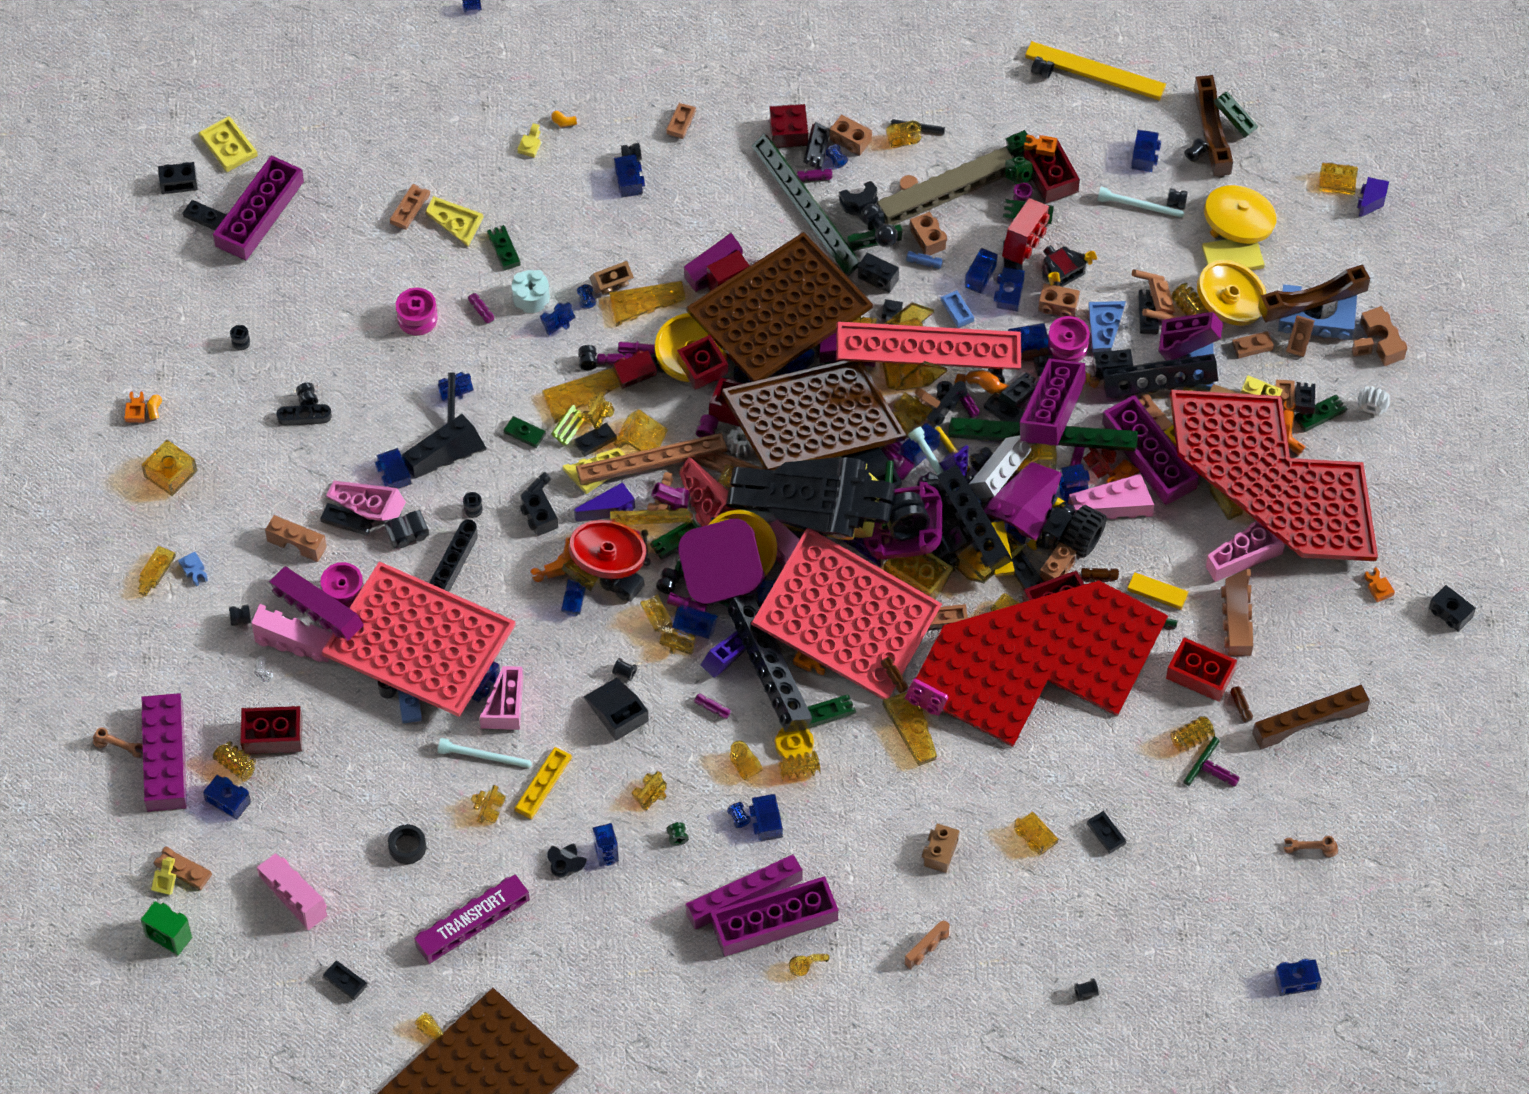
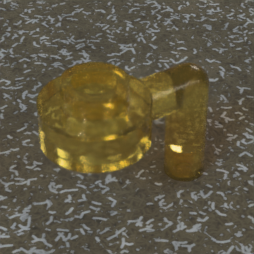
M811 954L807 957L793 956L789 962V970L794 976H804L808 973L811 963L828 962L830 956L828 954Z

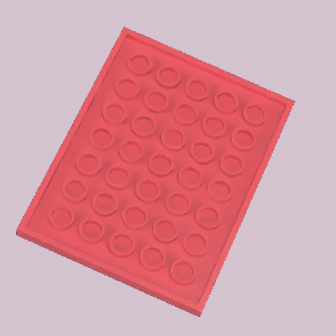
M807 528L751 624L887 702L896 684L894 685L886 673L887 669L883 668L881 661L886 657H891L894 662L893 665H896L902 675L942 603L816 531Z
M379 561L349 608L357 613L364 626L348 641L342 637L337 638L333 634L322 650V656L460 717L516 623L507 617Z

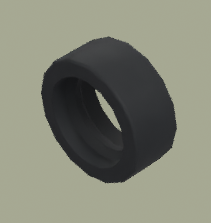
M410 824L400 825L389 834V852L398 863L413 864L425 855L427 848L425 835L417 826ZM409 835L418 839L419 846L413 852L402 853L396 849V841L403 836Z

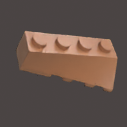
M1246 569L1226 578L1224 586H1221V598L1225 600V603H1222V615L1226 616V620H1223V631H1227V637H1224V648H1228V656L1252 655L1253 622H1250L1252 619V604H1248L1251 601V585H1249L1251 569Z

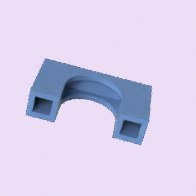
M1283 284L1282 291H1301L1302 286ZM1357 295L1338 300L1336 312L1326 319L1311 318L1303 311L1279 318L1278 331L1292 333L1294 322L1298 315L1315 320L1311 335L1323 338L1331 337L1341 340H1352L1355 327Z

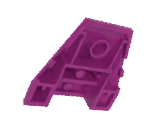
M1030 462L1001 488L994 497H991L986 502L983 510L991 523L995 520L1003 521L1016 527L1022 536L1036 541L1047 522L1046 516L1048 510H1051V500L1053 494H1056L1062 473Z

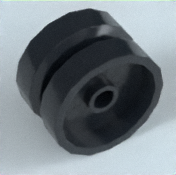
M914 492L900 493L893 497L892 503H888L892 505L887 527L893 538L898 540L912 539L919 536L920 530H927L929 527L930 517L919 494Z

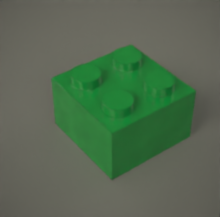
M154 901L140 919L145 937L177 956L180 955L192 939L188 918L182 913L177 914L173 912L165 903L160 904Z

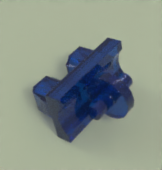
M569 302L565 304L558 303L554 307V312L551 314L545 312L540 316L548 335L553 334L561 327L565 330L569 329V322L576 318L572 311V305Z
M460 372L455 375V397L461 400L463 399V394L474 391L469 373ZM443 378L437 384L442 402L448 400V379Z
M568 579L561 612H565L570 616L581 614L587 582H575Z

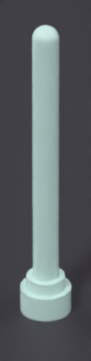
M1105 187L1100 188L1097 199L1100 202L1111 200L1180 218L1184 216L1182 210L1114 194Z
M920 426L911 431L908 436L911 441L914 440L915 443H918L938 475L944 471L925 442L924 431Z
M441 738L438 745V753L444 755L454 752L530 768L532 765L530 760L454 745L453 742L445 738Z

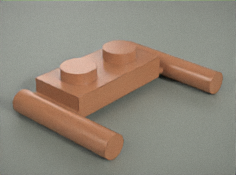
M1136 269L1132 270L1131 274L1133 277L1149 280L1148 283L1156 311L1143 309L1142 315L1158 320L1175 318L1173 315L1175 309L1165 277Z

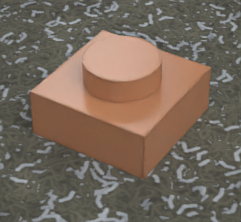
M1360 338L1354 340L1352 347L1353 357L1372 354L1373 339Z

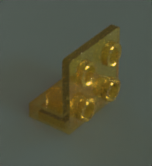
M637 409L627 416L613 445L617 448L631 445L639 452L661 446L668 429L640 409Z

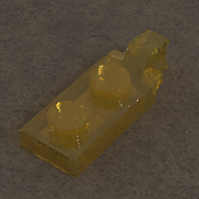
M157 546L140 573L139 594L147 596L151 588L155 589L176 557L175 552Z

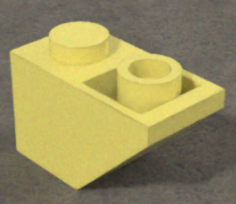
M1248 375L1240 390L1241 394L1280 396L1282 389Z

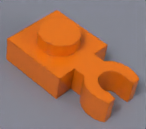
M1026 135V141L1031 143H1024V149H1036V154L1054 157L1058 138L1040 135L1039 139H1036L1033 135Z
M131 391L129 394L131 403H126L125 422L144 423L146 405L143 403L144 394L140 392V396L134 398V394Z
M1124 459L1112 471L1113 476L1107 479V483L1138 475L1139 469Z
M1374 568V576H1371L1368 571L1365 572V580L1370 582L1368 589L1376 602L1394 596L1395 591L1387 578L1379 577L1380 571L1378 568Z
M798 651L793 659V665L808 672L814 668L818 674H825V669L820 667L822 664Z

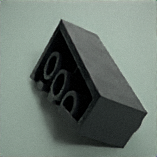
M460 414L403 453V466L416 479L438 470L440 466L445 464L448 466L457 459L472 456V453L482 452L487 449L474 425L463 414Z

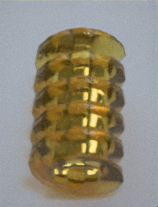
M1187 283L1179 285L1172 292V300L1180 307L1185 316L1209 313L1201 303L1200 298L1197 297V292H1193V287H1188Z
M1200 716L1197 720H1192L1190 724L1187 723L1184 727L1177 728V731H1172L1170 737L1179 752H1181V748L1187 752L1189 751L1188 744L1194 748L1196 747L1195 741L1200 745L1202 744L1201 737L1207 741L1209 740L1208 734L1211 737H1215V731L1210 720L1206 716Z
M231 741L220 745L213 753V760L218 761L225 769H229L231 773L235 774L237 778H241L243 782L249 780L254 773L256 760H250L249 754L244 756L245 752L243 750L238 751L239 747L233 746Z
M812 751L811 757L808 752H805L803 758L798 753L796 759L789 755L788 761L784 756H781L780 762L778 761L781 781H784L785 775L788 776L789 780H792L793 774H795L797 779L800 778V773H803L806 778L808 771L811 772L812 776H815L816 770L821 774L820 762L816 751Z

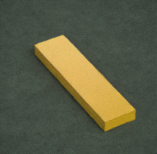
M557 747L553 748L515 806V812L531 820L533 819L572 759L571 754Z

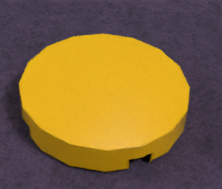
M781 728L776 735V751L780 757L787 761H802L808 758L813 751V735L807 728L803 731L785 732Z

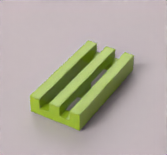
M574 405L570 406L551 433L564 446L570 442L587 418L581 414L580 410H576ZM571 413H573L574 416L571 418V420L566 425L561 434L558 435V431L564 425V423L569 418ZM579 418V420L572 428L570 433L567 435V437L563 439V437L568 432L573 423L576 421V419Z

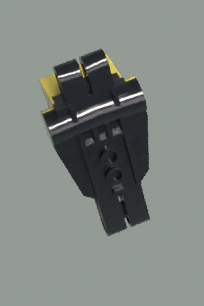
M846 457L785 462L776 470L733 467L729 483L732 487L728 489L725 505L735 509L771 512L779 522L791 531L805 532L809 528L826 537L852 540L854 537H872L874 523H889L892 505L888 503L893 502L896 485L886 481H878L866 470V462Z

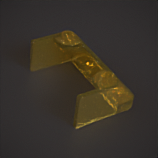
M911 302L885 324L923 326L922 322L934 313V309ZM927 361L922 362L920 365L882 363L887 387L895 391L927 387L947 372V368Z

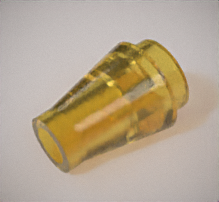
M427 1012L420 1015L414 1023L419 1031L434 1041H437L444 1034L433 1016Z

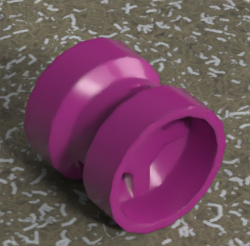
M1020 183L1014 187L1013 200L1027 202L1029 198L1031 199L1032 187L1029 184Z
M702 415L699 421L700 425L695 432L699 438L715 435L714 429L719 424L718 419L712 415Z

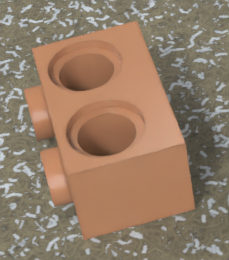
M841 114L830 128V140L852 153L861 155L872 141V130Z
M927 212L910 219L909 230L925 255L930 256L946 249L947 235L939 228L936 217L933 218L931 213Z
M1044 283L1038 312L1061 317H1075L1080 290L1055 285L1051 286Z
M1060 542L1041 568V579L1045 582L1067 574L1075 564L1077 551Z

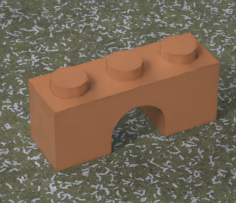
M1382 306L1363 312L1360 318V325L1367 337L1379 335L1384 338V340L1378 342L1376 350L1383 365L1387 366L1404 360L1407 344L1404 340H1401L1397 327L1391 323L1389 313L1385 312Z
M273 515L265 529L267 542L285 548L287 543L292 544L300 550L301 556L316 562L320 560L327 548L325 535L276 515Z

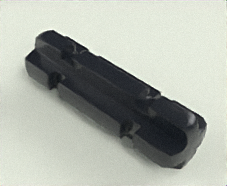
M543 472L520 496L522 497L543 489L544 485L550 482V475Z

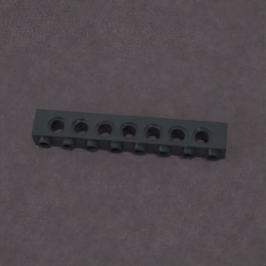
M734 597L727 608L728 614L735 625L743 646L747 650L750 661L755 667L757 676L764 686V690L771 701L780 724L785 732L806 730L813 718L774 637L751 624L760 609L755 597Z

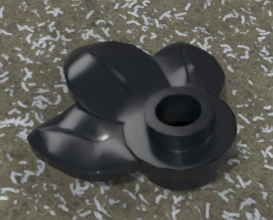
M570 844L561 850L551 846L547 853V858L551 863V873L558 878L565 877L569 873L579 872L587 862L586 858L577 857L575 844ZM563 867L564 870H557V868Z

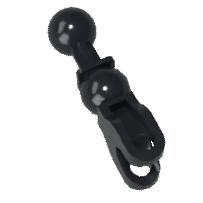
M872 181L863 183L865 189L861 193H850L847 189L838 192L839 202L845 213L858 216L867 225L869 231L872 229L876 230L874 237L878 245L891 247L896 243L898 232L894 226L885 224L884 212L877 205V201H879L877 197L878 190Z

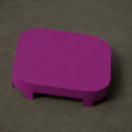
M920 482V486L895 489L894 496L904 492H914L921 496L930 517V525L927 530H920L919 536L915 538L898 540L891 536L889 530L882 529L881 523H874L872 537L863 538L864 544L872 557L887 560L919 556L931 553L938 547L942 538V501L938 490L928 485L927 482Z
M740 519L724 520L692 529L681 538L679 556L690 596L698 603L710 606L714 603L733 599L734 597L747 594L752 595L762 585L765 573L762 569L754 536L755 533L753 528L745 521Z

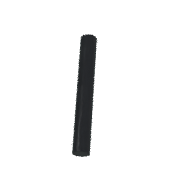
M896 119L891 121V126L939 134L945 133V127Z
M454 372L448 373L447 423L455 418Z

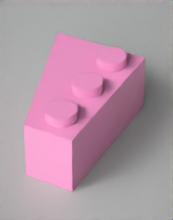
M502 667L494 684V689L490 697H488L485 709L479 717L481 729L520 730L523 693L522 667Z

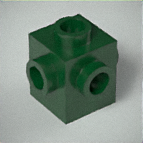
M1026 130L1005 138L1007 144L1005 147L1013 158L1024 157V143H1031L1026 141V135H1028Z
M1023 157L1005 160L1006 178L1015 184L1033 180L1032 173L1034 169L1031 162Z

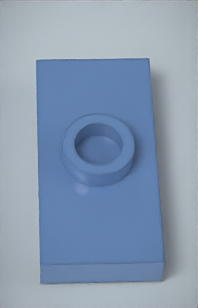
M958 291L941 297L942 304L957 328L974 322V316Z
M398 690L402 723L422 721L419 699Z

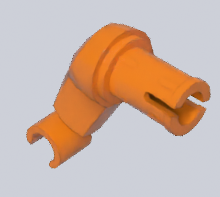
M985 370L967 372V375L959 373L956 375L954 382L963 381L966 384L967 380L968 384L980 385L990 394L995 392L1001 394L1003 390L1010 386L1001 383L998 377Z
M1285 401L1283 412L1288 447L1300 456L1306 446L1298 442L1292 435L1295 403L1293 402L1292 408H1287V401Z
M570 537L565 538L563 553L558 556L556 561L544 565V571H540L538 568L531 569L530 573L536 575L532 577L534 581L541 582L544 576L550 579L564 575L575 565L569 553Z

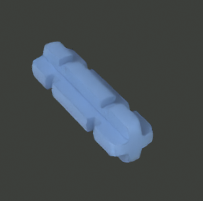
M912 251L907 253V262L914 263L915 261L916 264L929 267L933 265V268L938 269L942 266V258L935 257L934 259L933 256L921 253L917 255L916 252Z

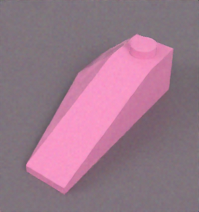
M333 481L326 494L327 498L367 519L381 521L399 517L406 503L397 488Z

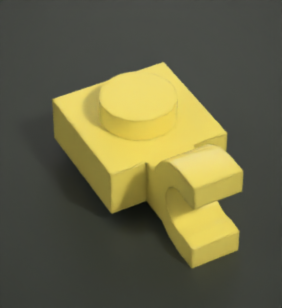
M533 123L529 136L523 135L517 148L518 153L535 158L541 145V139H537L541 133L539 131L540 125Z
M166 857V859H163L161 870H156L154 873L152 891L168 895L173 893L176 874L171 873V870L174 866L175 858Z

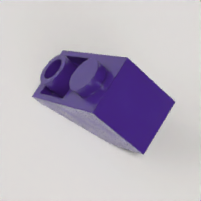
M1368 177L1366 184H1362L1360 194H1363V198H1359L1357 209H1360V217L1384 206L1389 181Z

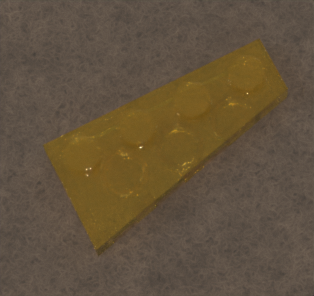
M682 281L609 292L616 327L622 325L624 321L635 320L642 314L653 313L655 309L660 307L666 308L686 300Z
M613 368L542 390V395L556 424L565 415L570 406L574 405L575 409L587 406L593 399L600 398L619 387V381Z
M679 508L676 511H669L667 509L657 511H610V519L624 525L693 522V514L685 508Z
M907 692L884 699L882 705L917 765L921 766L936 760L937 754L931 734H929L927 728L928 723L924 717L923 708L913 705L904 699Z

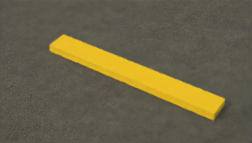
M1031 41L1025 54L1027 59L1034 61L1039 56L1046 62H1054L1055 68L1159 101L1166 88V83Z

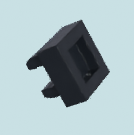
M1052 354L1034 357L1037 377L1042 375L1048 359H1053Z

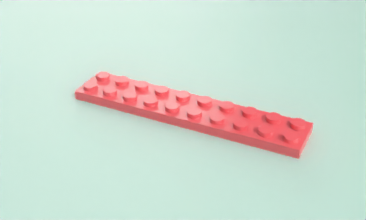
M837 322L836 324L837 360L1009 370L1021 369V332Z

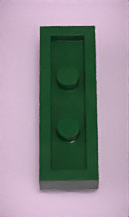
M899 224V225H892V226H894V227L896 228V230H897V232H898V239H897V241H901V240H902V227H901V224ZM872 229L867 232L854 233L847 236V244L853 251L879 246L874 237L876 230Z

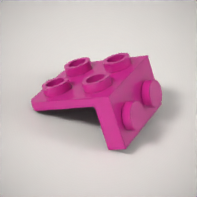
M915 677L904 699L913 705L920 706L930 714L940 716L948 696L917 680Z

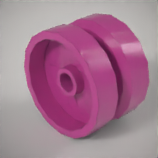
M418 287L409 288L397 297L395 303L397 320L402 331L418 336L433 330L437 324L438 315L436 300L431 292Z
M1065 316L1058 318L1051 324L1047 348L1049 355L1052 354L1053 359L1073 362L1083 360L1087 354L1090 336L1089 328L1085 322L1077 317Z
M338 562L330 565L321 576V590L350 608L364 586L360 570L347 562Z

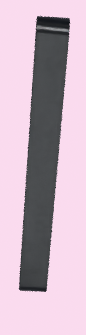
M466 519L461 522L429 582L430 584L450 592L478 538L475 521ZM377 681L381 697L386 699L394 697L398 689L391 686L385 688L384 686L387 684Z

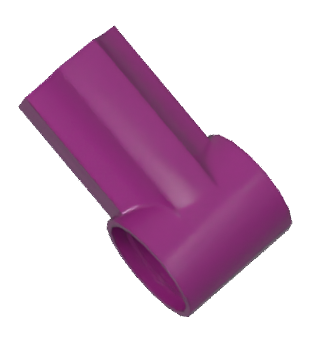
M888 444L882 447L881 450L888 460L894 462L893 466L899 478L904 480L915 467V464L906 456L901 455L892 445Z
M659 482L655 484L651 493L653 499L670 505L671 510L677 513L686 512L688 509L690 492L687 489H674Z

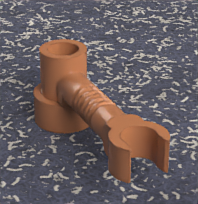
M664 473L662 484L670 487L673 482V478H671L672 473ZM655 500V503L648 504L647 514L656 515L657 518L661 519L667 518L669 513L668 504H663V502Z
M103 727L98 728L93 735V744L98 748H104L110 743L128 750L136 758L141 757V753L135 751L137 748L143 750V744L141 743L135 744L108 735V731Z
M1325 836L1322 841L1284 839L1285 844H1292L1291 847H1284L1286 853H1292L1298 849H1321L1326 857H1334L1338 853V845L1332 836Z

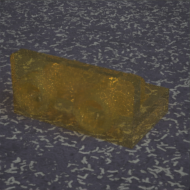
M1322 163L1318 191L1355 195L1358 167Z
M1033 811L1023 819L1019 817L1015 819L1014 830L1020 838L1023 837L1027 841L1028 847L1033 852L1036 851L1040 856L1058 843L1059 839Z

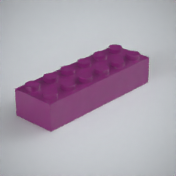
M271 155L213 233L215 247L247 261L304 183L302 169Z
M1048 359L1020 420V441L1050 446L1058 445L1086 382L1085 363Z
M1135 395L1103 411L1102 425L1106 429L1138 431L1136 451L1123 452L1134 466L1139 469L1141 475L1165 506L1197 489L1199 476L1177 456V449Z
M181 693L141 696L144 802L147 812L187 809L184 704Z
M823 876L712 911L711 924L723 956L726 957L837 922L839 910L827 879Z

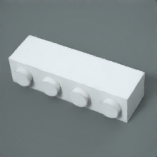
M1020 436L1005 438L969 483L977 498L994 497L1030 453V446L1027 442L1020 441Z

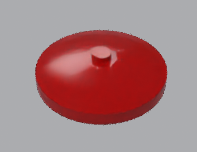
M595 520L584 523L574 530L569 542V553L574 563L585 572L601 578L619 579L636 573L643 566L646 556V545L635 530L622 523L610 520Z

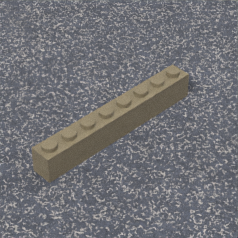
M1006 147L995 149L991 153L979 156L971 162L963 163L957 168L949 169L943 174L930 177L922 183H916L908 189L900 190L894 195L882 198L880 201H877V205L884 212L885 224L896 225L1006 177L1005 160L1013 159Z

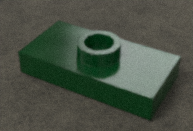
M512 416L504 428V434L535 448L538 447L546 435L545 430L515 416Z

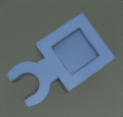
M196 552L178 560L187 578L192 576L196 586H199L197 579L200 577L204 578L206 582L208 581L206 572L202 571L205 569Z

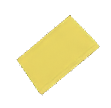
M230 116L198 132L199 137L226 172L258 156L255 148Z
M1226 239L1202 243V250L1207 265L1214 261L1228 260L1237 262L1250 270L1263 269L1265 266L1258 242L1239 243Z

